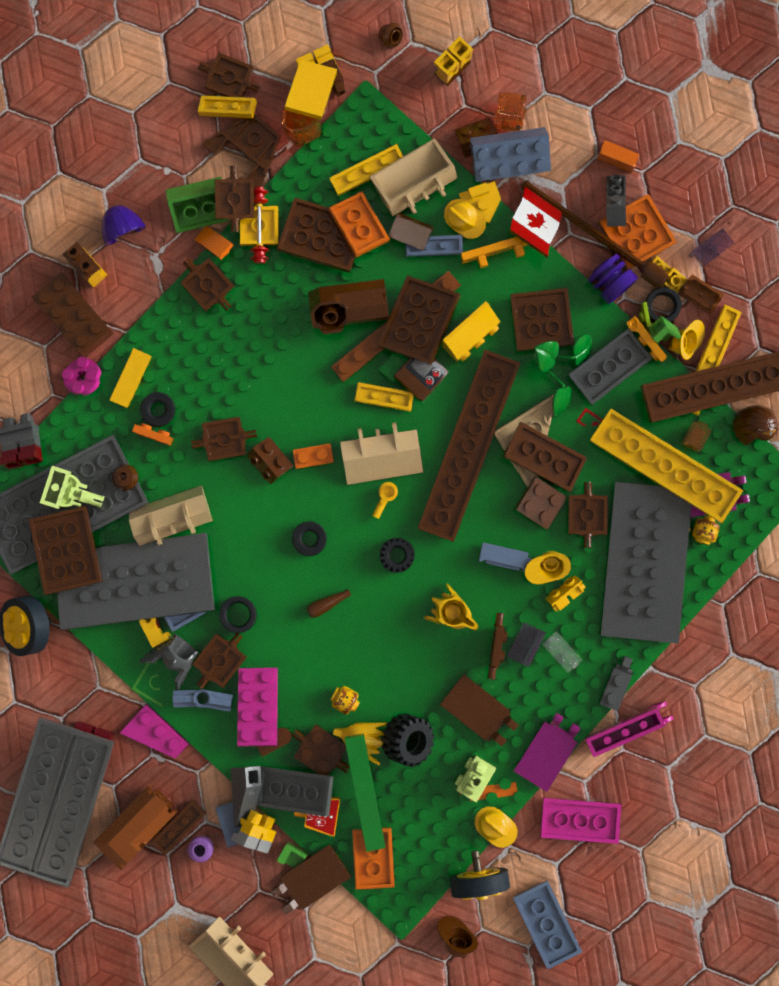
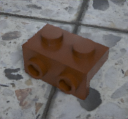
M490 117L455 130V135L462 147L464 157L471 156L470 138L498 134Z
M270 437L253 447L247 455L251 464L256 466L261 472L262 477L270 484H273L280 476L293 467V464Z

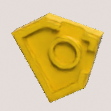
M495 181L488 184L483 183L468 188V191L459 193L460 199L469 202L484 215L486 223L490 224L501 201Z

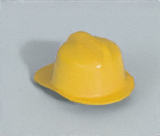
M455 199L447 204L444 210V218L452 229L468 239H474L483 234L486 228V220L478 209L463 199Z
M694 320L686 329L679 330L681 338L677 339L673 336L668 346L669 350L682 355L683 359L689 360L701 346L705 337V327L700 320Z
M547 551L527 564L525 576L528 581L537 585L560 580L569 574L571 563L564 554Z
M488 806L482 808L477 813L475 827L486 840L501 848L508 847L514 843L518 832L516 824L501 810Z

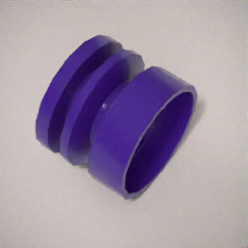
M618 254L603 261L587 279L590 284L597 279L599 280L593 287L595 290L602 286L605 287L600 296L608 305L639 279L631 269L624 273L620 271L624 267L625 262L622 261L617 266L615 265L620 259Z

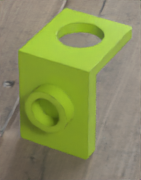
M642 302L639 320L648 330L654 323H650L647 302Z

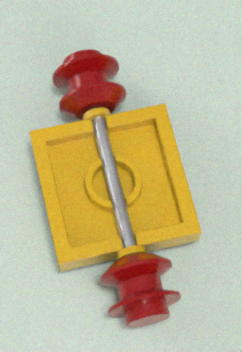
M254 187V218L240 220V245L254 246L250 249V252L254 253V256L250 258V260L254 261V264H265V261L269 260L265 256L269 249L263 245L279 244L278 206H263L268 202V199L264 198V195L268 194L264 187Z

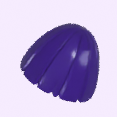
M122 205L110 207L105 212L102 220L105 246L115 244L117 242L116 238L134 230L136 233L141 232L146 226L141 218L129 208Z

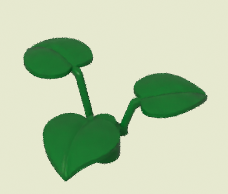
M582 334L576 339L572 350L573 355L571 356L558 355L559 344L555 341H547L534 347L535 353L532 363L537 365L540 371L546 372L560 385V388L555 391L553 396V417H558L568 408L572 400V389L569 386L565 387V384L550 372L549 369L554 367L555 358L574 359V364L577 366L586 362L592 349L591 335Z

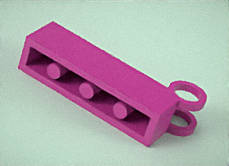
M666 701L659 702L643 712L586 736L585 740L593 757L666 726V723L674 719L672 715L662 718L658 710L667 705Z

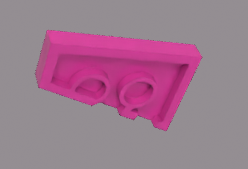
M148 704L120 732V734L173 758H176L189 744Z

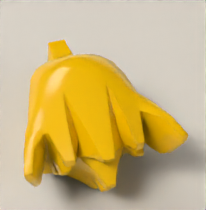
M446 583V587L451 594L443 593V598L432 597L431 600L436 609L432 608L431 612L436 617L424 616V619L454 629L467 627L476 631L479 626L472 619L470 609L452 587Z
M358 722L347 728L334 729L333 735L343 739L344 744V737L364 733L369 761L380 765V762L370 754H379L381 752L377 748L382 747L381 745L384 744V742H381L380 737L384 736V733L377 727L386 726L387 723Z

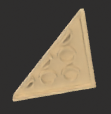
M554 394L495 431L494 436L504 452L519 422L548 436L553 415L552 401ZM511 462L527 487L534 477L539 478L536 474Z

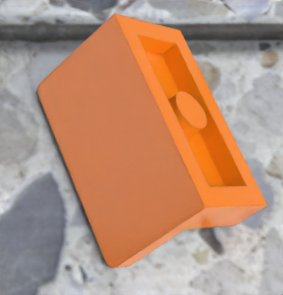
M605 140L597 159L632 173L640 154Z

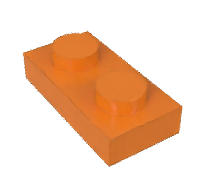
M143 423L140 426L134 425L132 432L168 446L172 445L173 438L169 437L170 433L160 429L158 432L152 431L151 426Z
M331 443L293 450L296 469L334 463Z

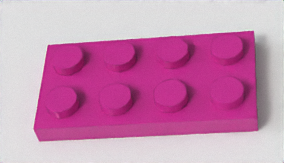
M239 668L237 746H277L278 668Z
M543 797L540 837L619 844L621 804Z

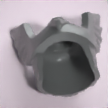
M174 634L166 644H160L155 649H151L139 662L153 664L161 658L168 670L179 671L175 679V690H180L198 651Z

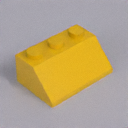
M485 301L443 339L442 347L456 362L460 360L463 362L471 355L470 351L474 347L478 349L485 342L484 338L488 334L492 336L499 330L500 320Z

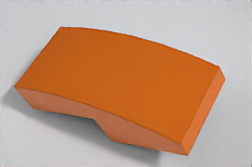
M205 226L194 239L199 245L209 250L221 260L229 253L233 246L231 242L208 226Z

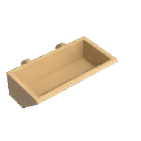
M434 138L369 177L390 214L394 216L406 208H409L414 215L417 213L414 208L415 203L423 198L428 200V195L435 191H438L442 197L446 196L443 190L445 189L444 186L457 179L455 166Z
M392 423L393 434L380 435L379 429H375L376 436L363 438L362 429L359 428V439L340 442L347 485L422 473L417 430L398 433L396 423Z
M203 486L149 503L129 513L133 537L139 546L156 540L158 545H162V538L190 529L191 534L196 533L195 527L213 521Z
M220 916L188 945L225 986H264L273 975L261 961L266 955L265 952L262 951L256 956L237 936L241 927L238 925L232 930Z

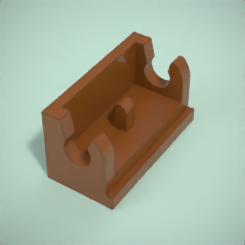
M693 274L679 292L680 296L709 314L715 310L717 304L724 296L723 293Z

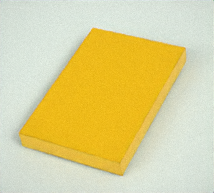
M301 59L285 104V110L322 120L337 69Z

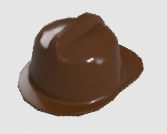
M445 916L438 921V933L445 941L446 949L451 955L464 959L468 954L477 949V938L459 918Z

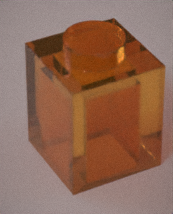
M694 421L691 423L681 444L696 452H700L712 430L708 428L706 423Z

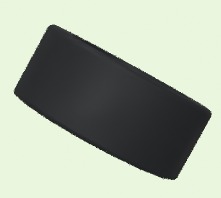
M666 287L654 289L645 300L648 306L650 321L655 323L660 318L652 310L653 299L657 296L665 295L673 301L674 309L669 316L664 318L672 322L681 311L682 302L679 295L674 290Z
M236 596L229 598L223 603L219 616L223 627L228 631L241 633L251 629L255 624L257 611L253 602L249 599ZM235 603L244 604L249 610V620L242 626L232 625L227 619V611Z

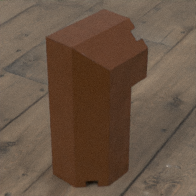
M384 279L319 287L308 292L312 326L321 329V332L324 334L339 333L344 329V325L389 319Z

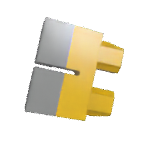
M250 810L247 819H240L242 827L239 833L234 832L231 840L243 847L268 853L277 832L272 829L275 818Z

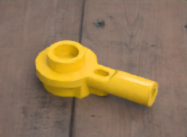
M385 482L380 486L379 495L381 498L372 514L375 518L379 519L387 502L396 498L398 489L395 484Z

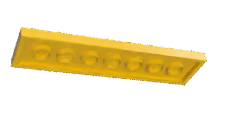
M610 409L590 439L591 443L721 524L743 492L736 485L613 409Z

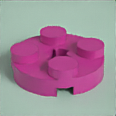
M83 356L70 363L62 373L65 387L74 395H89L100 384V367L93 360ZM86 373L84 375L85 379L79 380L80 375Z

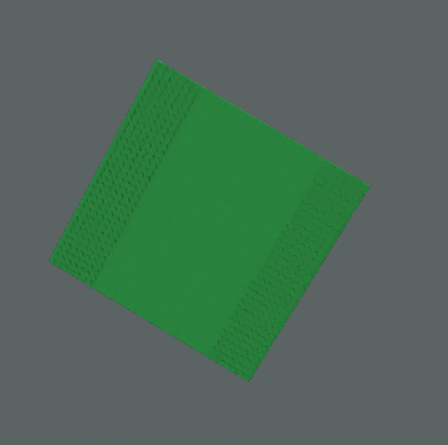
M363 81L264 186V190L268 191L264 198L268 199V202L263 206H278L279 241L294 198L329 208L360 192H363L389 237L396 215L392 216L371 180L338 196L329 178L395 144L398 145L402 155L405 156L429 142L432 138L369 81ZM445 150L444 152L455 166L457 179L444 186L445 189L443 190L446 196L442 197L438 191H435L428 195V200L423 198L415 203L414 208L417 213L414 215L409 208L399 212L434 226L430 236L460 235L446 223L444 210L452 200L460 199L459 193L482 184L480 181L476 182L475 177ZM500 201L490 224L486 223L483 234L474 239L462 236L463 252L516 237L510 232L511 221L515 213ZM240 220L239 232H231L230 222L220 233L221 236L233 244L229 253L221 260L205 249L193 263L197 266L210 258L229 279L234 288L227 293L225 299L232 307L225 311L218 303L205 312L180 283L190 272L187 268L99 361L97 365L101 369L98 388L85 396L82 394L74 395L70 392L39 425L43 462L10 470L1 465L0 493L114 435L129 465L136 469L138 482L149 503L203 486L213 521L195 527L196 533L191 534L190 529L165 538L207 534L215 611H208L172 632L164 617L159 618V625L163 633L169 632L172 637L176 634L198 651L192 664L216 633L229 641L234 637L236 633L230 632L223 627L219 612L226 600L231 597L241 596L253 602L257 611V618L251 629L239 633L243 638L236 646L240 652L247 656L239 668H278L277 730L284 727L288 728L291 734H293L297 729V731L306 736L317 724L333 735L335 728H347L358 722L388 723L391 722V718L394 716L397 717L398 714L404 713L424 719L430 724V727L433 728L432 734H434V739L432 742H434V746L431 747L432 752L430 755H427V759L425 761L422 760V764L411 767L390 760L384 754L385 750L382 747L377 748L381 751L379 754H370L380 762V765L369 761L382 828L391 827L395 887L355 890L352 829H362L350 768L345 773L336 767L328 775L334 777L331 797H340L335 836L304 827L305 818L294 816L293 811L258 806L266 815L275 818V823L310 856L330 843L351 874V878L341 885L394 935L403 940L449 890V877L465 872L473 863L471 851L479 850L480 855L490 844L476 830L475 817L482 808L490 806L501 810L512 820L540 789V787L513 770L543 722L545 721L549 724L555 713H558L564 717L558 726L567 732L572 723L579 726L580 730L573 738L578 742L573 749L574 751L611 710V708L601 705L599 702L615 665H621L624 656L633 659L629 668L633 672L626 690L627 692L671 644L668 642L600 636L615 482L660 485L591 443L590 439L602 422L586 412L580 421L587 426L577 423L576 421L584 409L587 408L603 420L610 409H613L716 474L730 472L731 478L746 476L747 483L736 486L743 490L741 495L749 494L750 502L737 504V510L730 511L722 524L715 520L720 529L714 543L704 545L694 541L695 538L692 536L695 522L698 518L704 519V516L690 518L689 528L691 530L688 536L680 632L779 524V451L768 441H762L758 438L747 446L743 445L736 438L733 431V420L736 419L737 413L727 404L701 410L698 416L689 413L650 423L640 386L692 373L659 343L657 344L667 355L665 361H655L652 357L649 362L592 406L568 377L571 372L579 367L574 364V359L555 358V365L549 371L561 380L565 387H571L572 400L568 408L558 417H553L552 415L548 437L587 457L571 492H567L539 477L540 480L567 497L548 530L514 510L526 491L527 486L511 461L502 457L504 450L494 435L454 542L419 530L417 528L484 350L520 362L496 430L549 398L560 388V385L546 372L540 371L538 366L532 363L535 350L517 352L510 294L568 288L574 343L582 334L591 335L592 349L589 358L629 329L627 322L631 317L614 302L608 305L600 296L602 291L599 289L595 290L593 288L595 285L593 283L590 284L587 278L551 245L549 246L547 258L531 246L526 245L523 246L524 256L516 258L514 249L486 257L488 265L480 269L477 260L462 264L461 255L406 257L405 243L389 237V242L357 258L355 257L351 271L347 273L277 251L278 245H263L269 249L265 253L269 260L265 261V264H254V261L250 260L254 256L250 249L254 246L240 245ZM449 271L461 285L455 291L461 296L443 339L485 301L500 320L499 330L492 336L488 334L484 338L485 342L478 349L474 347L470 351L471 355L463 362L462 360L456 362L442 347L441 342L435 359L448 373L422 402L414 396L411 412L354 402L358 382L409 391L397 379L392 383L378 371L393 354L392 351L384 349L344 383L331 368L388 320L344 325V329L339 333L324 334L321 332V329L312 326L308 292L319 287L384 279L390 317L407 275L433 284ZM631 331L637 338V340L640 342V340L638 339L640 334L638 332ZM641 343L648 353L652 351L648 344L644 346ZM573 346L559 347L558 355H573ZM134 348L150 355L152 358L127 409L110 401V398ZM151 393H164L175 404V415L169 424L162 427L151 426L152 431L158 432L160 429L170 433L169 437L173 438L171 446L132 432L135 424L138 426L141 423L149 425L142 418L140 407L144 398ZM156 402L151 406V414L153 416L160 417L165 413L164 404ZM240 417L244 431L256 429L255 434H257V438L246 439L247 455L253 447L270 437L293 464V467L280 476L273 484H270L262 477L261 472L256 466L251 464L247 455L209 462L205 448L193 449L191 441L202 439V423ZM597 421L599 426H592V423ZM392 423H396L398 433L417 430L422 473L347 485L340 442L359 439V428L362 429L363 438L376 436L375 429H379L380 435L393 434ZM331 443L334 463L296 469L293 450ZM391 482L396 485L398 494L395 499L387 502L380 518H375L372 514L381 498L379 488L383 483ZM584 482H592V494L608 496L607 535L591 536L592 548H588V541L587 548H583L584 536L568 534V496L584 494ZM129 514L93 532L96 548L137 542L133 537ZM303 522H316L326 532V545L317 555H302L293 546L292 534L295 528ZM307 531L302 536V542L306 546H313L317 541V536L312 531ZM392 538H402L413 546L414 561L411 567L404 572H391L381 563L380 550L383 544ZM484 542L528 552V557L531 560L547 551H555L569 558L571 570L566 577L560 580L537 585L527 580L525 572H521L522 569L520 571L485 564V561L478 562L482 543ZM401 548L391 550L390 559L393 562L399 563L404 560L405 553ZM0 555V566L10 575ZM38 562L10 575L27 592L39 600L59 621L57 593L44 595ZM574 575L577 576L586 587L583 589L584 592L574 600L568 595L567 598L570 603L561 611L555 612L551 604L545 599L551 591L562 586L567 578ZM446 583L452 587L470 609L472 619L479 626L476 631L467 627L454 629L424 619V616L436 617L431 612L432 608L436 609L431 600L432 597L443 598V593L451 594L446 587ZM346 589L350 591L351 596L345 598L317 618H311L306 610L307 606L314 601L340 593ZM235 603L229 607L227 619L232 625L242 626L249 620V610L244 604ZM496 613H503V627H505L504 631L507 632L506 644L502 643L501 650L505 651L504 662L500 663L496 669L495 680L487 679ZM139 621L69 630L131 689L147 664L140 663L139 660L145 657V654L149 653L151 649H155L152 648ZM161 658L156 661V664H149L136 689L160 702L162 707L137 693L230 781L231 768L241 766H266L318 774L294 757L301 743L294 737L286 745L263 757L257 747L237 746L238 670L224 688L210 680L203 688L209 691L232 694L233 703L230 712L206 707H173V690H175V679L179 671L168 670ZM191 664L187 678L184 680V684L181 685L180 690H201L196 684L203 675L194 665ZM463 674L508 708L511 713L509 717L518 724L515 731L505 723L497 731L498 734L507 740L503 746L493 739L485 741L440 705ZM154 675H158V677H154L151 680V685L154 688H159V690H153L149 685V680ZM344 685L358 693L357 701L360 702L355 712L350 711L347 715L334 709L332 701H330L337 687L341 688ZM200 693L198 696L199 702L205 704L208 701V696L205 693ZM387 726L377 727V728H378L379 730L383 731L384 729L387 728ZM333 735L334 737L343 742V739ZM346 749L342 754L341 761L349 765ZM476 755L496 767L487 786L499 784L503 790H507L510 788L511 783L516 782L517 792L513 796L498 797L496 793L490 792L486 795V799L478 800L476 803L475 801H470V798L463 794L459 796V792L455 789L457 787L455 781L460 774L464 775L467 769L464 766L468 759Z

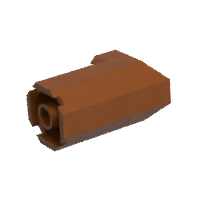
M151 784L93 842L120 870L178 812L177 809H171L173 806L172 802L160 790H152L154 786Z

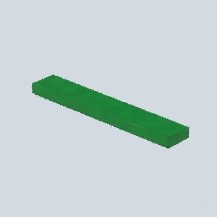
M364 733L344 737L366 852L386 848Z

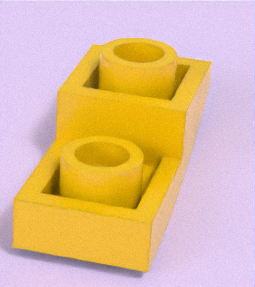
M654 256L651 261L667 271L666 274L669 275L663 287L670 288L677 293L687 279L674 267L671 268L661 258Z

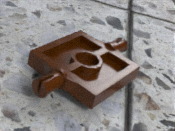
M219 52L211 66L202 62L199 63L198 70L208 73V79L204 88L224 97H242L247 89L256 93L260 89V85L250 82V77L254 70L252 65Z
M230 166V177L214 179L215 218L231 220V232H239V220L254 218L253 179L239 178L238 166H234V170L233 166Z
M187 258V262L184 261L183 264L190 272L180 282L181 285L205 312L218 303L225 311H228V308L230 309L232 306L225 297L234 288V285L210 258L195 266L190 258Z
M240 417L202 423V439L191 441L193 449L204 447L210 462L247 455L246 439L257 438V434H255L256 429L244 431Z
M584 482V494L568 496V534L584 536L583 548H587V541L588 548H592L591 536L607 535L608 496L592 494V482Z
M496 613L487 679L495 680L496 669L500 663L504 662L505 651L501 650L502 643L506 644L507 632L504 631L505 627H503V613Z
M217 633L214 635L192 664L203 675L196 684L199 688L203 689L209 680L216 682L222 688L225 687L247 658L236 646L243 638L242 635L236 633L230 641L225 640Z
M317 724L306 736L297 731V729L294 731L292 737L301 742L300 748L294 756L297 760L320 775L328 776L336 767L347 773L350 766L341 761L342 754L346 750V745Z

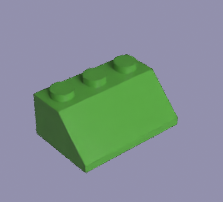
M221 177L166 189L167 202L177 233L230 221L226 218H215L214 179H222Z

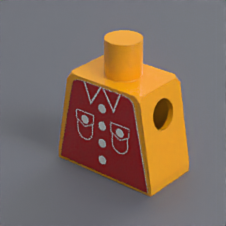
M331 797L328 817L294 812V816L305 818L304 827L335 836L340 797Z

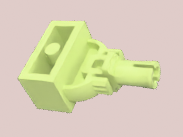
M55 466L51 467L40 500L41 504L57 509L73 505L81 507V503L75 502V500L101 508L102 503L94 501V499L103 501L105 496L79 489V487L87 489L88 485L82 484L77 477L71 474V471Z
M475 755L466 762L464 767L467 769L464 775L460 774L455 781V785H457L455 789L477 803L496 767Z

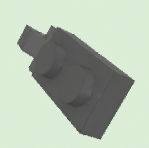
M624 656L621 665H615L599 704L616 711L619 710L632 677L633 670L629 668L633 659Z

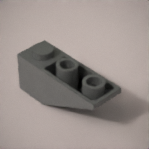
M615 174L607 176V227L626 226V175Z
M261 766L231 768L234 827H241L240 819H247L250 810L255 811L262 787Z

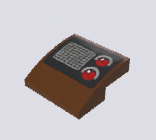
M409 358L395 373L394 377L422 402L447 375L448 371L435 358L431 366Z

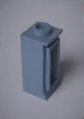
M483 542L478 562L485 561V564L516 571L522 569L521 572H525V568L531 561V558L528 557V552Z

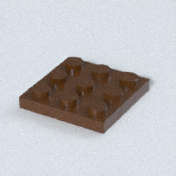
M568 288L510 294L517 352L534 350L535 346L547 341H555L559 344V347L574 345Z

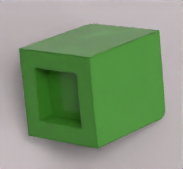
M663 316L648 329L652 339L657 343L660 340L667 341L672 335L677 339L681 338L678 327Z
M287 842L277 861L283 865L286 863L294 868L304 861L308 853Z

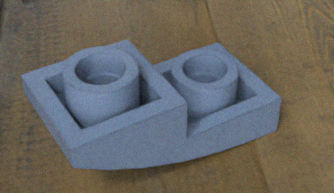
M233 802L215 807L227 848L238 845V843L231 840L234 832L239 833L241 827H234Z

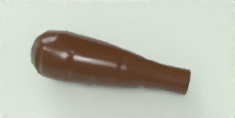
M346 589L340 593L324 597L309 604L306 610L311 618H317L345 598L351 596V593Z

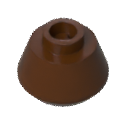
M385 24L380 28L379 39L387 48L393 49L401 43L403 31L399 24Z
M120 465L112 473V482L119 490H131L138 482V473L131 465Z

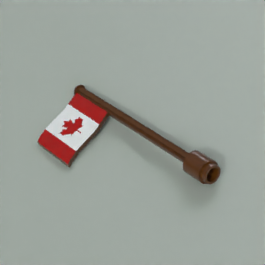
M529 180L523 182L521 186L522 190H524L522 200L512 218L510 232L546 258L548 257L549 246L559 227L562 215L637 267L642 273L641 278L654 287L658 286L661 289L668 280L669 275L666 274L667 271L652 261L649 264L647 262L644 263L530 184Z

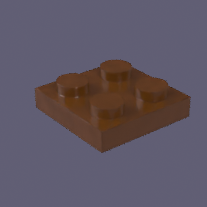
M534 477L514 510L548 530L567 497L539 478Z

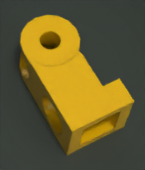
M159 618L139 620L152 648H156L172 638L169 632L163 633L159 625Z

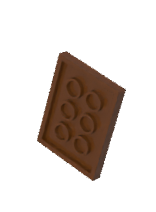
M294 198L277 251L350 273L355 255L331 216L329 208Z
M407 275L378 342V346L431 366L461 295Z
M86 506L29 519L44 595L103 582Z

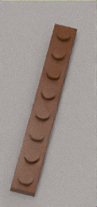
M449 271L433 283L436 286L454 292L461 287L460 283ZM387 322L331 367L343 383L384 350V348L378 346V342Z

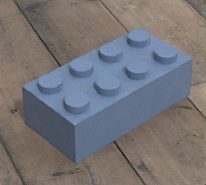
M545 127L470 138L473 175L476 182L551 171L549 134Z

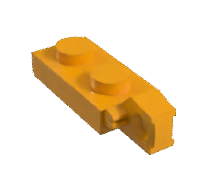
M636 316L631 318L627 322L630 331L640 334L638 339L644 346L648 344L652 350L649 353L655 361H665L667 355L656 341L652 339L650 333Z

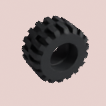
M404 713L398 714L397 717L394 716L391 718V722L386 724L387 728L382 732L384 736L381 737V742H384V744L381 746L385 750L384 754L390 760L405 766L415 767V765L422 764V760L425 761L427 755L431 754V747L434 746V742H432L434 734H432L433 728L430 727L427 721Z

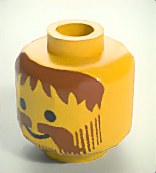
M704 516V519L698 518L692 531V536L695 538L694 541L704 545L714 543L720 526L710 516Z
M345 685L341 688L337 687L330 699L332 707L345 715L349 714L350 711L355 712L360 703L357 701L358 693Z

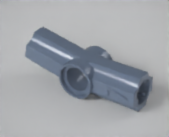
M207 689L173 690V707H206L231 711L233 703L232 694L209 691ZM200 693H205L208 696V701L205 704L200 703L198 700Z

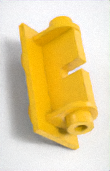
M574 575L567 578L558 589L551 591L545 600L551 604L555 612L561 611L570 603L567 598L568 595L574 600L584 592L583 589L586 587L582 580Z

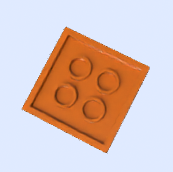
M649 194L626 206V226L607 227V217L599 221V225L609 239L643 262L677 243ZM620 256L621 262H625L624 267L626 271L635 267Z

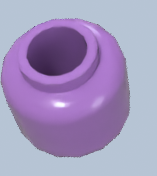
M199 835L190 841L187 852L193 861L202 863L212 856L214 845L209 837Z

